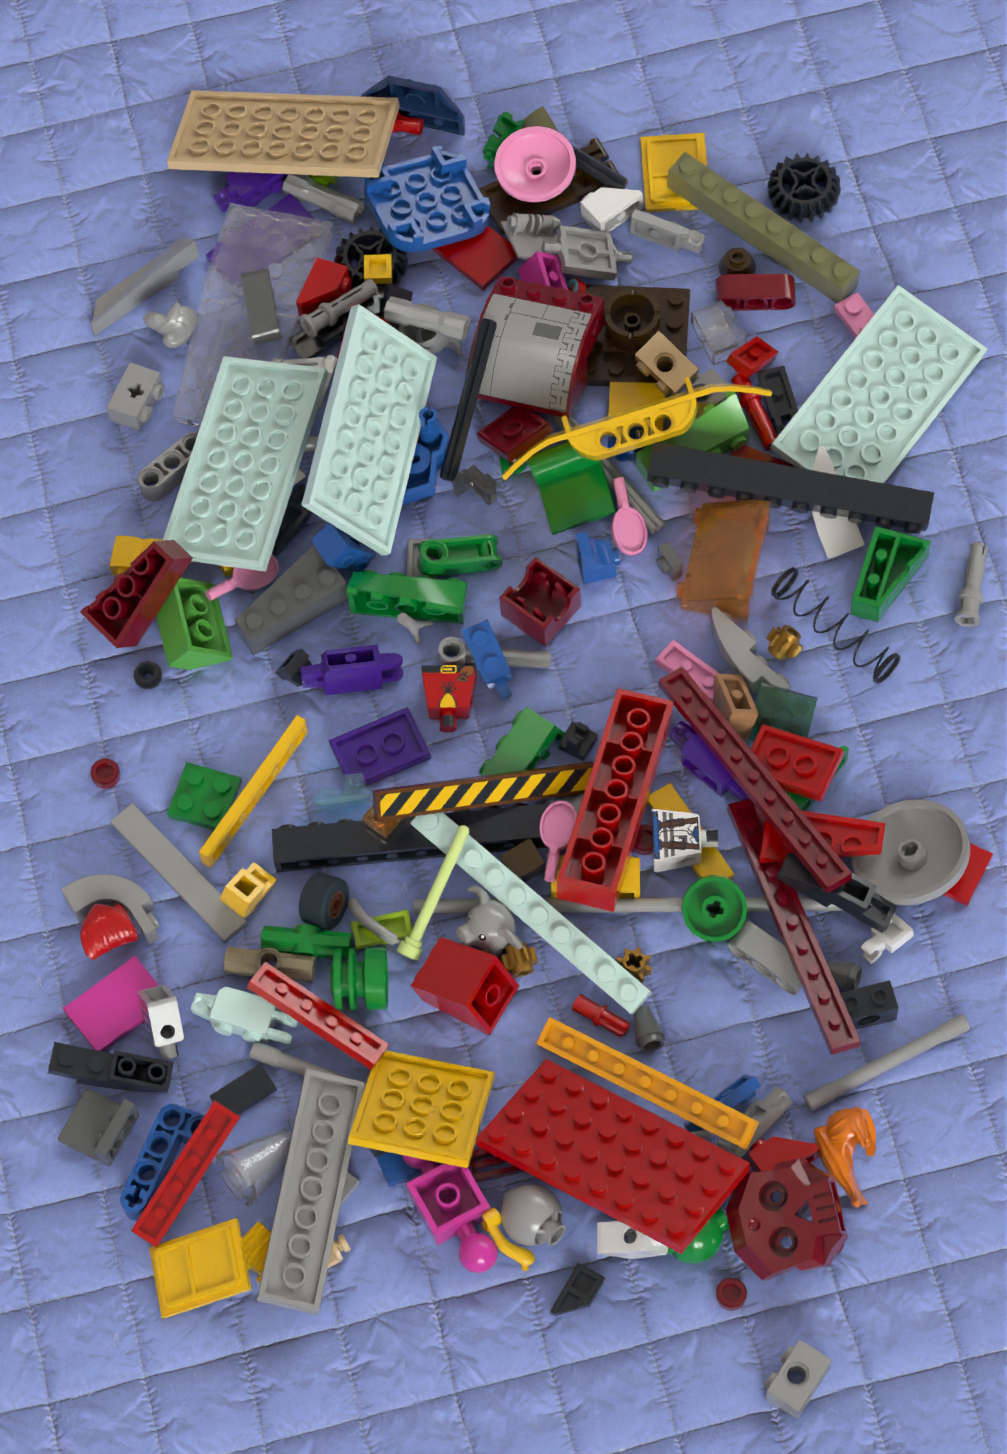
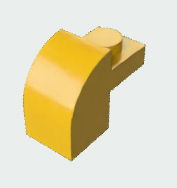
M253 862L247 870L242 868L225 886L220 901L241 917L246 918L275 885L277 879Z

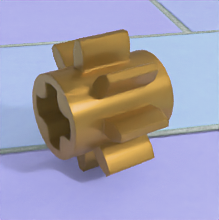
M783 625L782 628L778 626L777 629L773 627L766 637L770 641L768 651L780 660H786L787 657L791 659L792 656L796 658L803 648L799 644L801 639L800 633L789 625Z
M522 942L523 948L516 949L511 944L505 947L506 954L501 955L503 966L508 972H512L514 978L533 973V965L538 964L535 947L527 948L526 942Z
M640 947L631 951L625 948L624 958L617 957L616 961L643 984L644 974H652V967L648 966L651 956H644L640 952Z

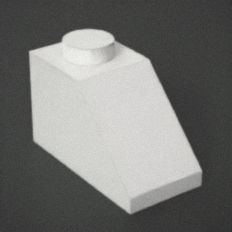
M601 187L595 192L588 193L580 202L581 217L593 230L611 232L631 218L634 209L640 211L643 209V193L640 190Z

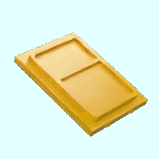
M705 133L640 137L646 212L698 209L667 187L668 170L684 152L707 166Z
M237 1218L160 1243L157 1248L155 1246L149 1247L161 1318L165 1319L251 1290Z

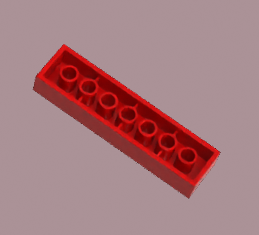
M617 688L557 878V899L611 912L615 911L672 724L674 701Z

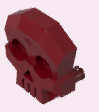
M798 1158L777 1163L773 1171L747 1173L732 1191L726 1207L734 1252L763 1281L770 1280L796 1268L807 1272L830 1266L835 1255L842 1251L844 1242L848 1238L835 1177L819 1170L806 1159ZM779 1191L782 1198L779 1202L775 1203L773 1194ZM809 1207L813 1221L801 1217ZM786 1237H790L792 1245L786 1249L783 1246V1240Z

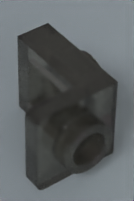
M474 464L467 470H461L455 476L453 490L457 497L471 488L488 506L497 500V484L495 480L487 473L484 475Z

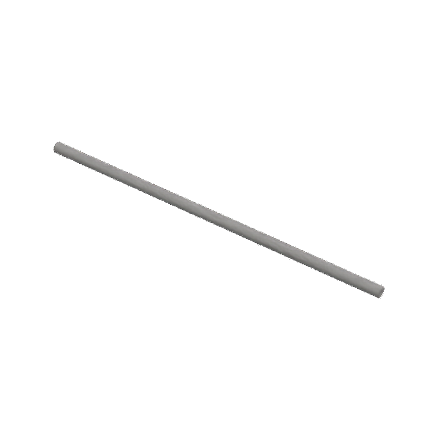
M798 896L804 911H844L832 903L826 908L808 896ZM683 897L618 898L614 912L557 898L543 899L560 913L682 912ZM745 897L748 906L747 912H770L764 897ZM414 899V914H420L426 899ZM439 899L433 914H469L470 910L480 903V899ZM714 902L712 905L709 904L708 909L710 912H718L720 907L717 902Z

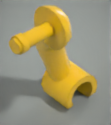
M492 1208L482 1214L483 1230L489 1232L498 1249L503 1254L521 1264L523 1271H527L529 1265L534 1263L535 1260L533 1252L509 1242L498 1228V1225L502 1224L501 1215L497 1209Z

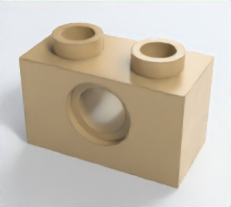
M660 331L635 354L636 361L638 362L636 367L645 376L651 374L658 381L655 385L666 396L669 393L673 396L686 388L684 378L689 377L692 382L699 375V369ZM662 361H669L673 367L669 372H661L657 368L658 364Z

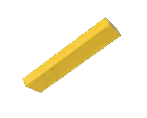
M671 783L650 794L647 802L651 810L660 809L691 813ZM716 847L701 848V863L691 865L699 878L711 874L725 876L729 879L734 878L733 871Z

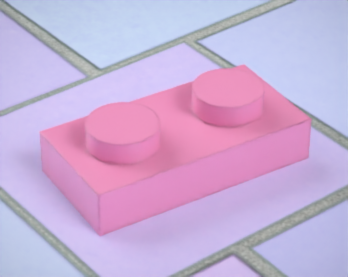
M858 292L834 305V311L855 339L874 316V313Z

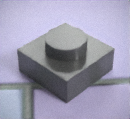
M669 542L658 546L656 563L663 574L667 573L672 581L682 576V562Z

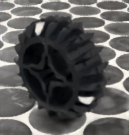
M808 152L804 158H800L797 153L793 160L786 156L784 163H777L776 170H772L768 181V198L772 200L773 209L779 208L780 216L788 214L789 221L794 217H798L800 224L804 218H808L812 223L814 216L822 220L824 212L830 214L833 206H836L841 193L839 175H836L835 167H829L828 160L820 162L819 155L814 159L810 158ZM819 182H821L825 187L824 192H821L819 190V186L817 185ZM785 183L789 185L791 190L789 194L783 188Z
M370 226L369 231L364 232L360 227L358 230L359 234L350 232L348 235L349 239L342 238L341 246L336 249L334 262L348 266L349 278L352 279L351 290L364 283V255L391 254L392 284L390 285L394 286L393 283L400 284L401 276L406 274L408 264L407 252L392 246L381 228L378 231H374V228ZM352 259L357 260L358 267L356 269L350 265Z

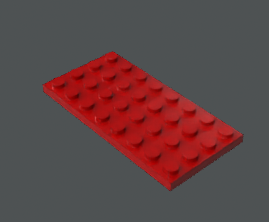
M545 1059L476 1137L478 1147L680 1254L684 1252L750 1171V1162L548 1059Z

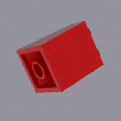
M440 937L435 947L430 951L421 970L416 974L411 987L424 1002L490 1035L519 988V985L495 955Z

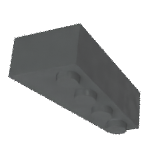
M313 545L235 619L238 634L254 656L347 601V582L337 568L326 564Z

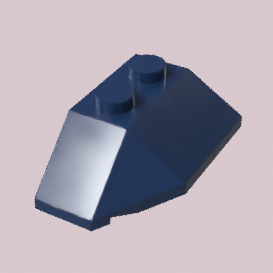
M389 75L361 95V97L398 98V112L402 115L424 119V127L465 135V117L447 89Z

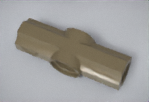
M227 947L225 951L224 974L253 977L265 962L274 961L277 963L274 968L295 982L312 984L315 977V956L279 953L274 948L252 950Z

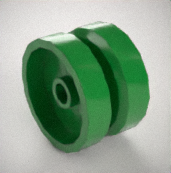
M713 874L700 877L689 885L683 895L681 907L685 924L690 931L705 941L713 942L730 939L738 933L746 921L748 909L745 895L736 882L725 876ZM714 902H717L720 907L719 911L711 913L708 909L709 904L712 905Z

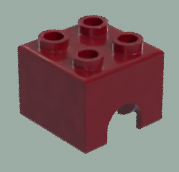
M537 557L526 567L525 576L514 590L513 587L509 586L499 597L501 616L545 647L581 607L580 588Z

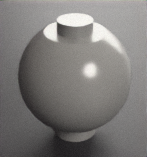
M526 1184L516 1189H511L504 1195L502 1199L501 1222L505 1232L515 1242L525 1246H538L546 1242L553 1246L563 1237L566 1226L561 1223L562 1208L558 1198L552 1191L541 1185Z

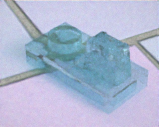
M362 773L345 775V791H335L333 787L318 790V794L312 795L315 811L369 803L372 802L370 787L366 788Z

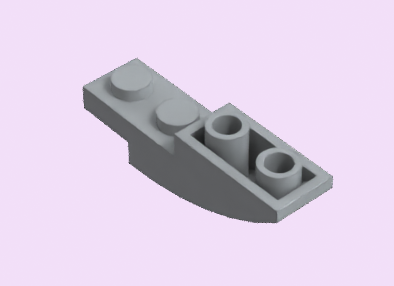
M713 607L711 609L713 636L731 672L734 675L743 676L746 686L752 695L762 688L782 706L790 699L791 686L787 678L781 673L776 674L769 668L767 661L762 656L756 655L757 642L751 632L738 627L733 617L726 611L721 612L717 607Z

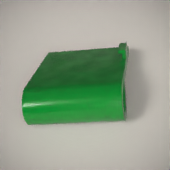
M569 442L533 454L528 459L532 475L539 486L552 535L616 513L615 503L601 460H591L581 456L571 447Z

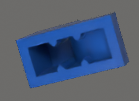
M587 531L577 533L576 557L583 584L616 577V566L620 565V558L617 548L612 549L610 540L592 539L588 536Z

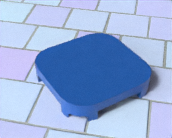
M442 146L431 147L430 155L386 167L383 163L379 178H365L364 195L366 202L386 239L392 246L401 251L411 253L422 252L473 238L487 228L490 213L489 198L482 196L466 167L467 159L462 153L456 155L452 152L442 151Z

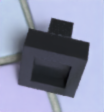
M302 649L293 651L275 673L282 680H287L300 687L302 686L299 671L301 667L312 665L308 659L310 656Z
M572 721L559 742L558 749L584 762L598 739V734L591 731L587 725Z

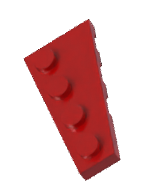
M802 811L839 857L881 855L886 823ZM766 819L759 863L784 861L787 853L794 852Z

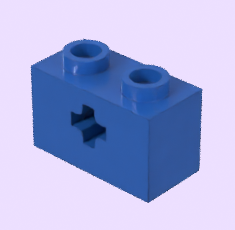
M328 523L311 539L328 566L350 572L363 571L376 556L374 550L331 523Z

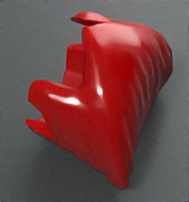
M95 904L82 921L80 939L85 955L91 960H96L116 947L136 941L138 935L123 905L116 904L115 907Z

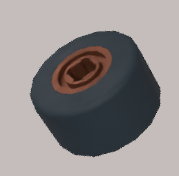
M322 872L313 874L305 883L300 895L299 915L301 920L326 930L335 928L340 923L347 909L349 900L347 882Z

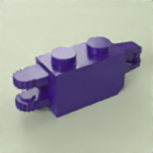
M227 172V185L213 195L214 203L222 213L238 206L243 211L249 207L257 206L264 198L282 191L283 183L288 174Z
M378 644L326 650L321 654V663L301 667L303 688H324L325 695L383 689L382 683L402 679L403 670L400 667L403 664V657L397 653L379 654Z
M683 721L678 722L670 731L669 737L682 750V766L720 797L729 791L741 801L748 798L746 793L694 729Z

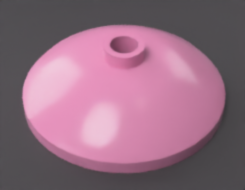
M526 127L512 133L502 142L495 156V173L501 187L514 198L527 202L546 201L562 193L571 183L576 170L575 153L570 142L561 133L547 127ZM534 171H541L539 175L532 174Z

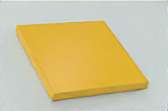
M386 1051L370 1071L348 1137V1144L468 1168L495 1080V1072Z

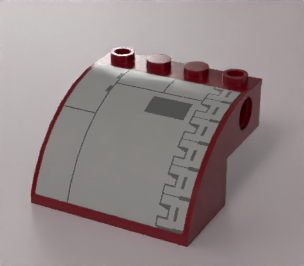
M500 276L481 313L468 360L467 372L481 320L487 318L497 322L477 399L559 417L567 416L569 419L588 383L587 357L605 324L604 298L590 293H579L565 288H555L541 285L537 282L531 283L517 280L513 277Z

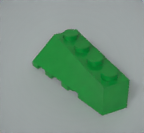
M363 570L361 572H353L347 586V597L351 614L397 618L400 613H405L415 620L464 624L468 590L467 583L462 582L458 578L440 580L428 575L407 577L397 572L385 575L378 574L372 570Z

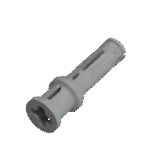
M368 279L330 303H321L314 312L309 315L303 314L300 316L299 320L303 330L309 337H315L319 330L328 325H335L341 315L350 311L351 306L360 305L364 301L376 296L378 288L373 280Z
M980 542L970 544L965 584L958 595L960 606L954 620L957 624L964 627H975L980 624L978 613L979 607L984 600L981 585L988 546H983L984 543Z

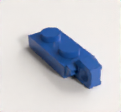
M488 619L462 630L461 632L484 683L487 684L489 689L496 687L501 700L512 696L507 681L513 679L510 674L511 670Z
M744 1074L713 1099L733 1108L739 1103L743 1104L751 1100L756 1095L755 1091L762 1085L756 1077ZM690 1121L684 1123L689 1132L705 1130Z

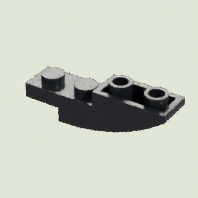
M384 284L377 286L378 294L360 304L379 317ZM349 312L341 315L335 325H328L319 330L313 338L309 337L304 330L291 337L289 341L300 358H315L341 341Z
M789 852L786 854L776 876L780 881L826 908L832 903L881 933L887 930L897 908V905L875 892L876 885L853 873L850 881L826 893L794 853Z
M54 1042L47 1074L77 1079L76 1083L137 1092H168L174 1062L116 1050L112 1054Z

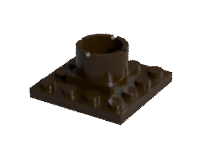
M586 284V293L604 298L605 321L587 357V386H610V382L657 383L658 381L651 374L645 376L636 367L638 362L636 361L635 354L658 331L683 355L687 356L690 289ZM662 361L657 366L661 372H669L673 367L669 361Z

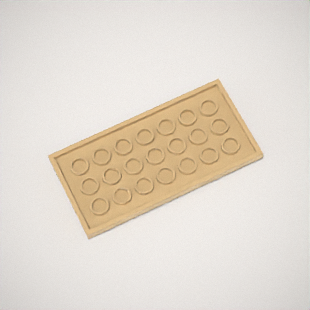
M191 90L167 159L168 168L379 178L399 110L398 98Z

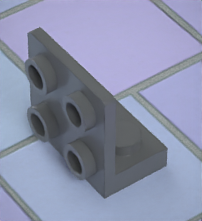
M86 1089L59 1134L58 1141L110 1167L139 1117V1112L135 1103L124 1099L119 1104L90 1089Z

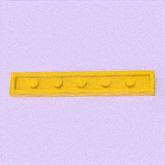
M296 715L202 846L199 855L203 864L210 868L211 866L213 867L308 734L305 719Z

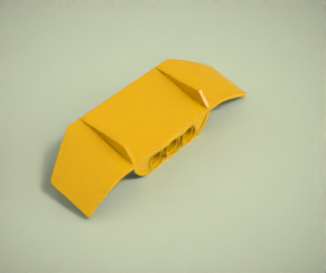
M686 377L684 378L687 388L686 392L571 428L567 416H562L565 430L550 434L533 445L503 473L502 478L506 480L533 454L558 441L568 439L571 447L581 456L599 461L684 434L695 420L698 409L696 398L714 392L728 391L754 393L771 397L772 391L738 384H708L693 389L690 378ZM661 418H667L671 421V426L665 431L658 430L656 428L657 421ZM638 426L644 429V434L639 439H632L628 435L633 427ZM607 435L617 438L616 444L611 448L601 445L602 439Z

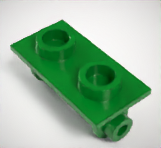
M503 112L502 115L498 116L492 131L499 138L491 134L483 148V158L489 161L488 168L495 167L494 162L498 148L508 136L522 129L525 123L524 119L515 122L512 120L513 116L508 112Z

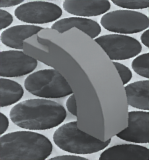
M99 874L78 879L61 889L67 904L79 923L86 918L95 904L111 907L120 904L125 907L149 945L159 940L156 929L160 926L152 913L155 910L152 900L136 883L116 875Z

